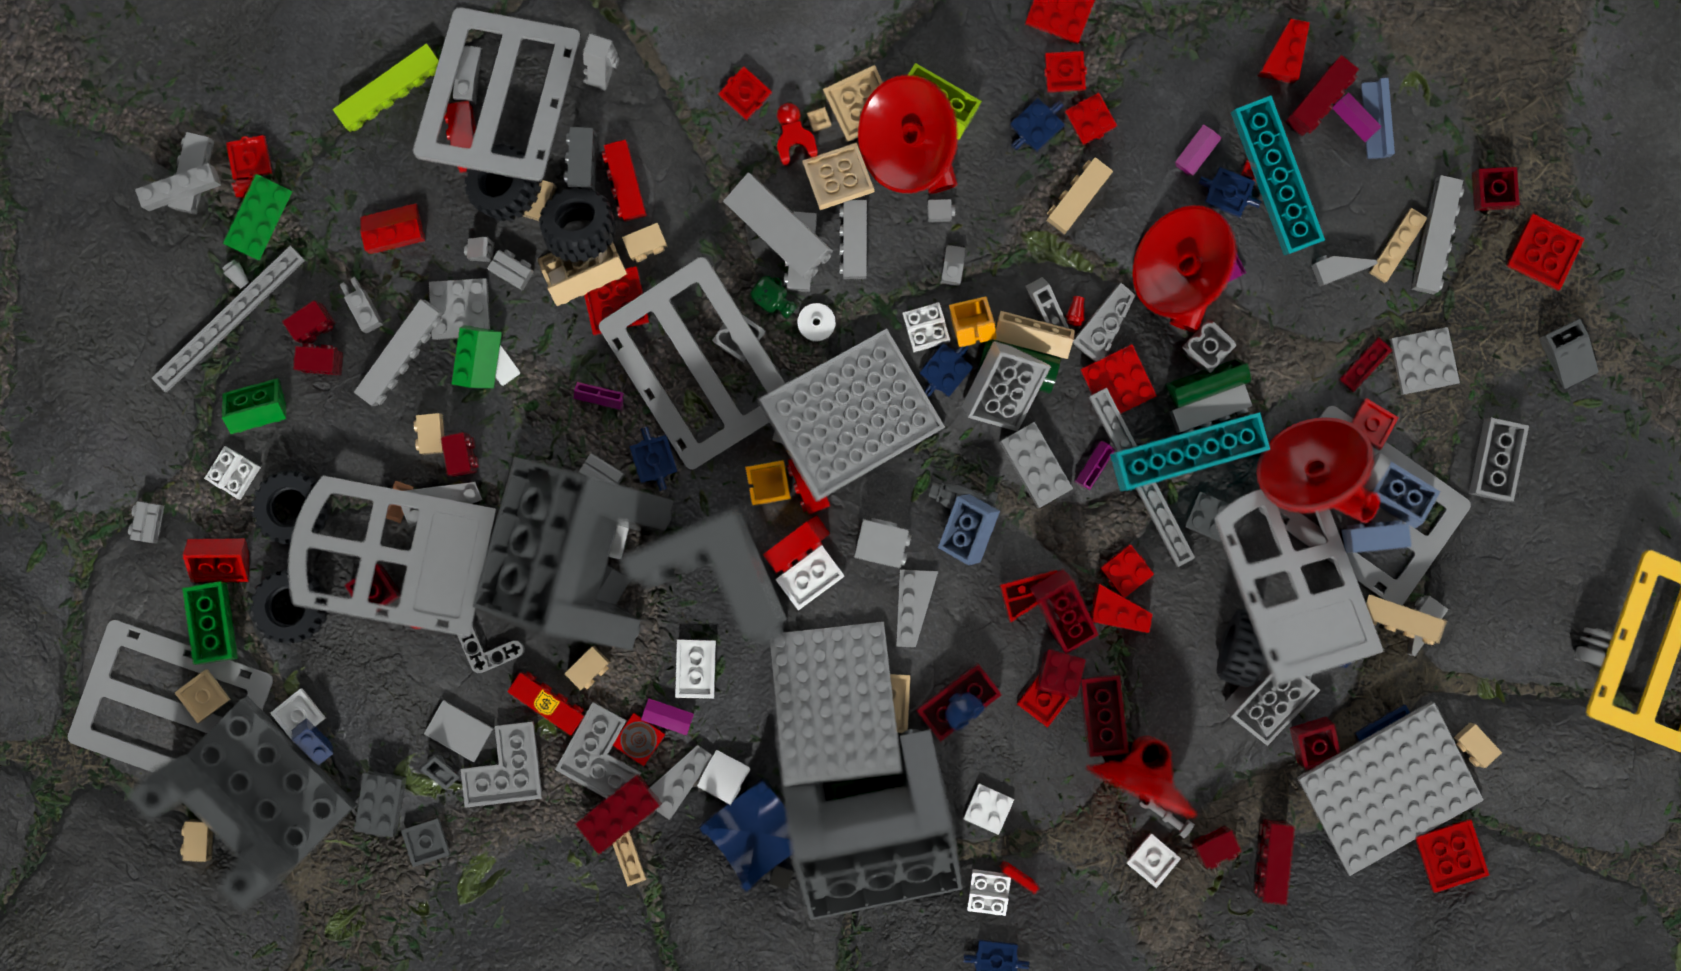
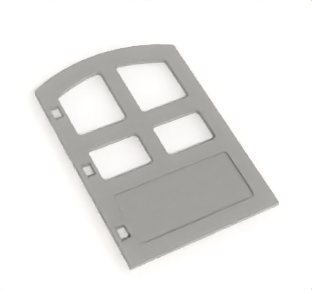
M322 476L305 501L292 535L289 552V582L293 604L470 637L475 608L472 606L486 560L496 509ZM332 493L373 501L364 542L312 533L314 523L323 505ZM391 504L419 510L410 551L380 545L387 510ZM308 548L354 555L361 558L351 599L309 592L306 569ZM379 560L407 566L400 604L397 608L368 602L375 565ZM317 597L328 599L327 605L316 604ZM377 609L389 610L388 617L376 615ZM438 619L449 621V628L436 626Z
M1260 489L1231 503L1214 520L1275 685L1384 652L1330 509L1315 511L1326 543L1301 551H1294L1277 505L1269 501ZM1262 507L1280 556L1249 565L1245 560L1233 524L1250 511ZM1228 535H1231L1234 543L1233 546H1230L1229 540L1227 538ZM1332 558L1340 576L1342 587L1315 595L1310 594L1301 571V566ZM1282 571L1287 572L1296 595V600L1265 609L1259 598L1254 579ZM1252 592L1256 603H1251L1248 593ZM1270 650L1274 651L1277 661L1273 662Z

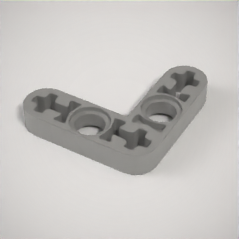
M473 624L470 636L473 634L474 638L464 641L463 638H467V636L457 635L468 662L476 673L486 672L518 658L525 650L523 643L515 640L485 652ZM471 641L476 642L478 645L475 652H470L467 648L468 643ZM512 644L520 646L518 654L512 652L508 654L510 658L507 659V653L503 648L506 647L507 651L513 648ZM496 651L503 654V659L500 662L493 660V654ZM480 652L482 656H478L480 661L485 662L482 670L480 667L476 668L475 666L478 663L476 657L471 658L472 655H477Z

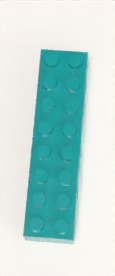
M1272 96L1233 110L1231 112L1233 121L1284 256L1324 241V235Z
M1259 412L1110 454L1121 492L1270 450V446Z

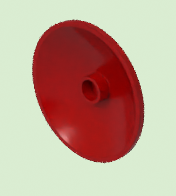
M912 75L897 76L879 85L867 99L858 125L860 153L866 168L873 178L885 188L899 193H916L927 189L929 194H935L958 185L952 166L958 140L957 121L952 105L943 91L931 81Z
M1195 205L1175 209L1161 217L1143 237L1134 258L1133 283L1140 301L1152 312L1171 318L1169 321L1171 325L1196 333L1201 326L1207 306L1222 292L1234 268L1236 241L1229 223L1214 210Z
M1330 417L1301 421L1277 434L1269 442L1270 450L1261 453L1256 470L1257 481L1265 497L1278 507L1295 512H1315L1332 507L1362 522H1368L1375 516L1380 504L1379 495L1362 487L1372 471L1374 451L1368 436L1355 424Z
M1144 735L1138 737L1132 744L1131 755L1122 762L1086 764L1085 769L1121 788L1185 815L1196 816L1197 812L1191 808L1186 798L1173 784L1169 748L1166 744L1152 736ZM1154 742L1158 747L1159 757L1152 762L1143 764L1141 759L1142 750L1146 745Z

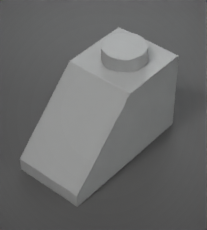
M488 237L468 239V244H465L464 254L467 255L470 261L491 262L494 254V242Z
M946 245L941 283L960 285L965 248Z

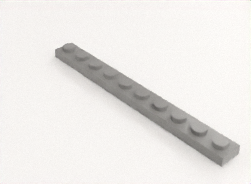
M289 246L162 367L152 379L164 392H168L291 275L305 259L292 246Z
M1104 388L1089 396L1116 451L1120 452L1137 447L1108 389ZM1156 482L1137 487L1136 490L1176 566L1179 567L1194 559L1195 557Z

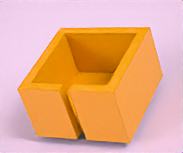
M986 296L949 305L951 320L959 347L976 344L977 340L985 342L997 339L993 316Z
M784 460L745 467L748 484L754 486V488H749L753 506L791 499Z

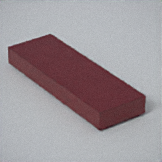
M1376 338L1339 380L1349 390L1355 392L1393 350L1381 338Z

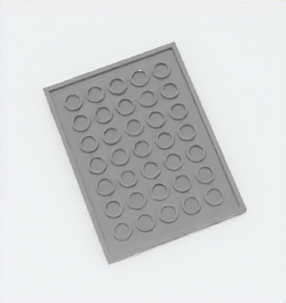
M887 329L757 400L816 501L945 428Z
M884 622L785 632L780 634L779 638L770 641L784 786L901 773Z
M1432 701L1297 777L1349 876L1415 840L1417 836L1429 832L1483 801L1435 703Z

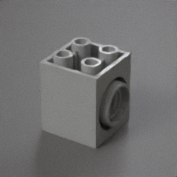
M871 518V521L863 520L854 558L900 568L901 565H905L907 557L904 549L905 546L910 544L911 535L908 534L909 530L897 528L898 524L875 518Z

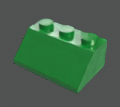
M468 325L459 328L452 385L469 388H494L502 337L501 331Z
M278 378L223 393L222 419L230 434L286 419V403Z

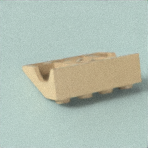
M613 242L610 246L607 245V250L604 253L600 252L598 257L594 259L593 257L588 258V261L584 262L582 260L571 262L570 259L565 261L560 257L554 256L552 253L537 259L548 284L547 289L556 306L566 304L578 296H583L587 292L603 287L605 284L618 280L627 274Z

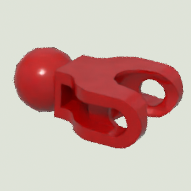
M792 103L782 104L777 110V119L782 125L783 130L777 143V149L783 165L790 162L789 150L795 144L805 146L810 157H816L818 153L814 135L802 127L799 121L801 112Z

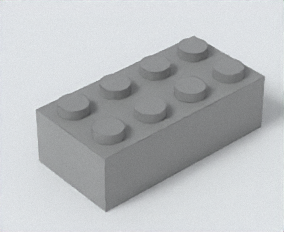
M1495 418L1484 419L1469 494L1504 502L1514 501L1529 429L1528 425Z
M1035 422L999 442L1037 508L1046 505L1073 489Z

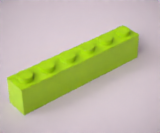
M426 43L339 104L333 111L347 130L350 132L352 130L356 131L362 127L363 122L368 119H374L383 108L391 107L394 104L393 101L408 95L409 90L413 87L421 86L430 75L434 76L439 60Z

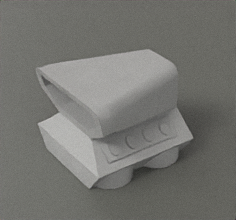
M743 315L759 341L765 334V330ZM723 324L712 341L744 363L746 357L725 324Z
M1208 319L1182 347L1187 353L1186 357L1198 368H1203L1211 373L1237 345L1218 325Z

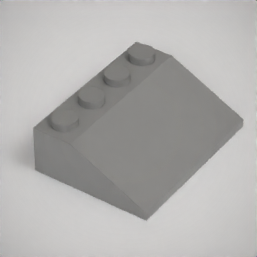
M994 341L965 398L962 408L968 418L1018 432L1051 366L1016 348Z
M1272 651L1271 657L1273 662H1275L1277 659L1274 651ZM1266 660L1255 683L1250 687L1240 686L1225 701L1222 707L1234 720L1268 746L1312 700L1320 689L1307 677L1275 685Z

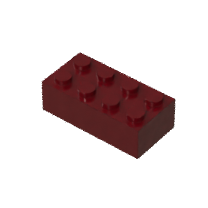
M1340 55L1285 123L1301 136H1304L1307 132L1310 134L1321 123L1320 119H1323L1334 107L1333 105L1344 95L1345 90L1357 79L1358 76L1355 74L1359 68Z
M1064 569L1030 588L1057 644L1065 654L1099 635L1073 579Z
M978 663L916 709L940 742L955 731L946 718V709L950 704L949 699L955 694L960 696L964 693L972 694L980 699L986 708L1002 695Z
M1120 675L1081 678L1080 693L1087 755L1089 757L1129 753Z
M638 773L581 818L575 825L598 855H600L658 809L662 803Z
M1264 819L1263 824H1260L1259 833L1262 835V839L1257 848L1260 858L1255 867L1258 877L1257 882H1254L1253 892L1256 893V897L1262 902L1287 905L1295 826L1286 821Z

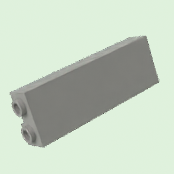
M747 173L723 201L803 278L808 280L815 276L818 272L817 266L821 262L824 264L830 259V254L833 250L752 174Z

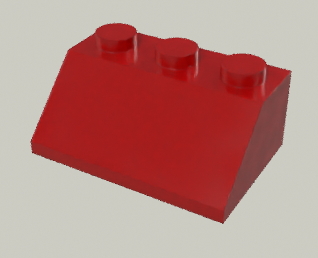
M417 204L361 217V237L364 249L369 254L426 241Z
M792 459L788 460L789 465L786 466L790 476L794 475L796 480L793 486L796 493H801L803 501H800L803 512L807 511L810 515L830 507L827 496L818 501L815 500Z
M245 538L187 539L182 556L191 582L249 581V550Z

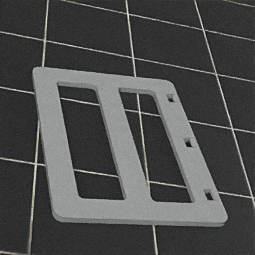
M466 8L455 9L413 148L415 157L422 160L528 180H541L545 174L580 41L579 31L572 28ZM470 29H477L502 34L503 36L473 143L469 149L437 143L468 31ZM530 39L551 43L555 47L525 157L518 159L491 153L522 40ZM566 49L572 50L570 58L564 57ZM552 99L558 100L557 108L550 107ZM538 151H545L543 160L537 159Z
M704 257L697 258L602 320L599 324V329L683 463L689 469L699 467L770 421L761 406L746 415L740 413L670 301L673 296L693 283L698 282L768 394L785 385L784 380L713 267ZM650 311L654 312L725 425L724 429L702 443L696 441L627 332V326ZM617 337L623 345L619 350L613 342ZM650 388L655 398L650 400L644 390ZM680 438L683 440L687 447L683 451L676 442V440H679Z
M1335 406L1327 407L1319 417L1338 418L1348 422L1353 420V418ZM1385 442L1381 450L1374 448V456L1377 453H1382L1391 459V462L1439 490L1440 494L1436 502L1445 508L1444 513L1427 536L1409 525L1412 547L1407 548L1414 552V556L1396 580L1358 553H1347L1358 582L1382 599L1402 606L1467 514L1471 504L1463 495ZM1258 507L1260 513L1266 516L1263 508ZM1278 507L1279 512L1289 518L1287 523H1284L1287 532L1310 548L1326 543L1321 527L1299 512ZM1379 507L1375 516L1370 521L1372 523L1383 522V526H1385L1387 521H1399L1400 519ZM1328 558V559H1327L1328 561H1330L1331 563H1333V564L1335 565V563H1334V561H1333L1332 558ZM1377 582L1387 587L1384 593L1374 587Z
M112 620L108 623L70 727L68 740L74 745L152 771L158 766L175 760V758L92 729V724L103 697L208 733L223 718L211 714L197 724L183 703L113 679L111 672L121 646L198 673L208 669L215 679L246 689L248 691L247 697L262 711L273 683V677L267 672L233 660L193 665V659L184 656L186 650L191 651L190 645L119 620ZM130 630L140 633L138 639L129 636ZM241 671L251 672L250 679L240 676Z

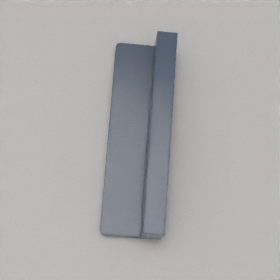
M1381 78L1377 82L1361 84L1363 108L1382 126L1366 142L1368 159L1388 158L1395 154L1389 79Z

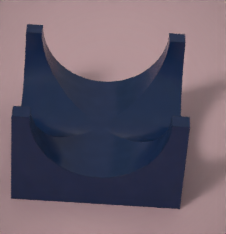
M765 777L736 797L731 805H725L702 822L700 826L703 834H706L727 858L745 892L752 888L772 868L793 854L785 804Z

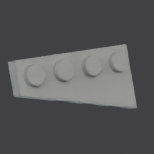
M1119 283L1074 337L1073 344L1094 362L1104 358L1112 345L1111 343L1115 335L1118 333L1119 326L1126 316L1135 294L1122 283Z
M476 482L406 490L416 494L469 504L482 500ZM401 506L409 528L417 525L419 510Z
M900 570L897 647H916L938 571Z
M697 745L650 787L662 803L656 809L657 812L667 819H671L713 756L711 753Z

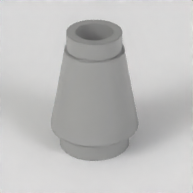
M232 260L222 268L224 274L240 289L250 283L240 263H237L236 260Z

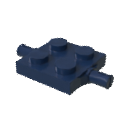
M1037 98L1010 124L1019 136L1011 146L1017 151L1025 143L1038 152L1064 127L1065 124L1056 115L1064 105L1060 104L1058 100L1050 108Z
M1221 167L1218 168L1216 176L1212 181L1201 176L1198 184L1208 187V195L1204 204L1239 218L1248 204L1259 208L1262 202L1251 197L1255 181Z
M943 343L919 372L929 383V386L924 391L928 398L935 389L950 397L973 367L963 358V354L969 348L968 345L959 347L955 351Z
M648 427L642 428L640 430L644 440L639 444L629 446L640 482L657 481L659 491L666 490L664 478L669 474L678 472L666 435L653 438L650 436Z
M979 940L975 956L965 954L963 956V963H974L976 971H1017V968L1029 970V961L1018 960V945L1015 943Z

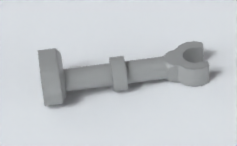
M1149 800L1148 804L1139 803L1141 807L1150 808L1161 816L1164 822H1169L1180 830L1179 835L1183 838L1187 837L1195 825L1189 820L1183 824L1172 816L1173 813L1165 811L1151 800Z

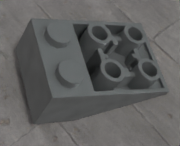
M1581 319L1572 321L1538 338L1563 389L1599 373L1590 338Z

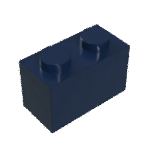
M307 718L291 730L292 740L318 766L333 754L332 743Z

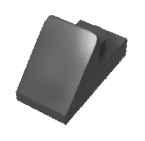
M433 755L420 767L422 772L445 790L460 778L459 774L445 763L442 755Z

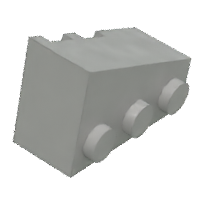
M589 34L583 51L584 65H587V69H584V74H586L584 83L606 91L613 68H617L620 58L612 41Z

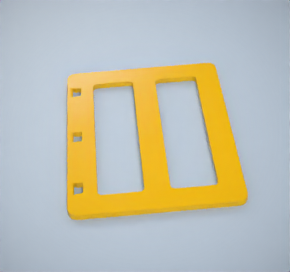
M1646 550L1642 553L1586 711L1587 715L1591 718L1681 753V725L1679 730L1675 731L1655 722L1658 708L1681 647V589L1637 712L1632 714L1612 704L1657 576L1661 575L1681 585V563L1657 552ZM1642 572H1645L1644 579L1642 583H1640V576ZM1623 628L1625 629V632L1622 637V640H1620L1618 638ZM1603 685L1605 686V688L1602 693V696L1600 697L1598 696L1601 686Z

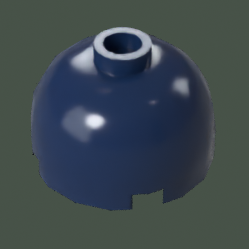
M964 693L960 696L955 694L949 699L950 704L946 709V718L950 726L957 731L969 724L968 721L972 718L976 719L985 707L981 700L972 694Z

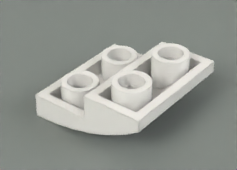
M939 302L903 313L913 352L950 342Z
M224 446L204 479L241 500L261 467Z
M716 750L698 783V787L731 805L740 791V786L749 773L750 767Z
M973 869L967 911L1006 916L1011 877L1005 873Z

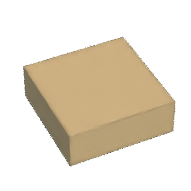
M825 107L807 113L813 132L831 126Z

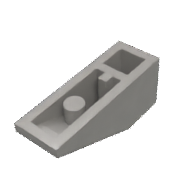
M464 46L454 81L453 99L456 102L469 100L470 104L476 105L481 47Z
M1327 255L1317 258V263L1311 266L1321 287L1370 268L1378 263L1377 260L1339 256L1327 258Z
M1041 277L1026 285L1027 291L1042 321L1069 329L1050 284Z
M1426 595L1424 597L1421 596L1416 601V608L1414 609L1442 619L1449 610L1431 596ZM1416 635L1414 638L1409 637L1408 655L1416 656L1425 643L1422 642V637Z

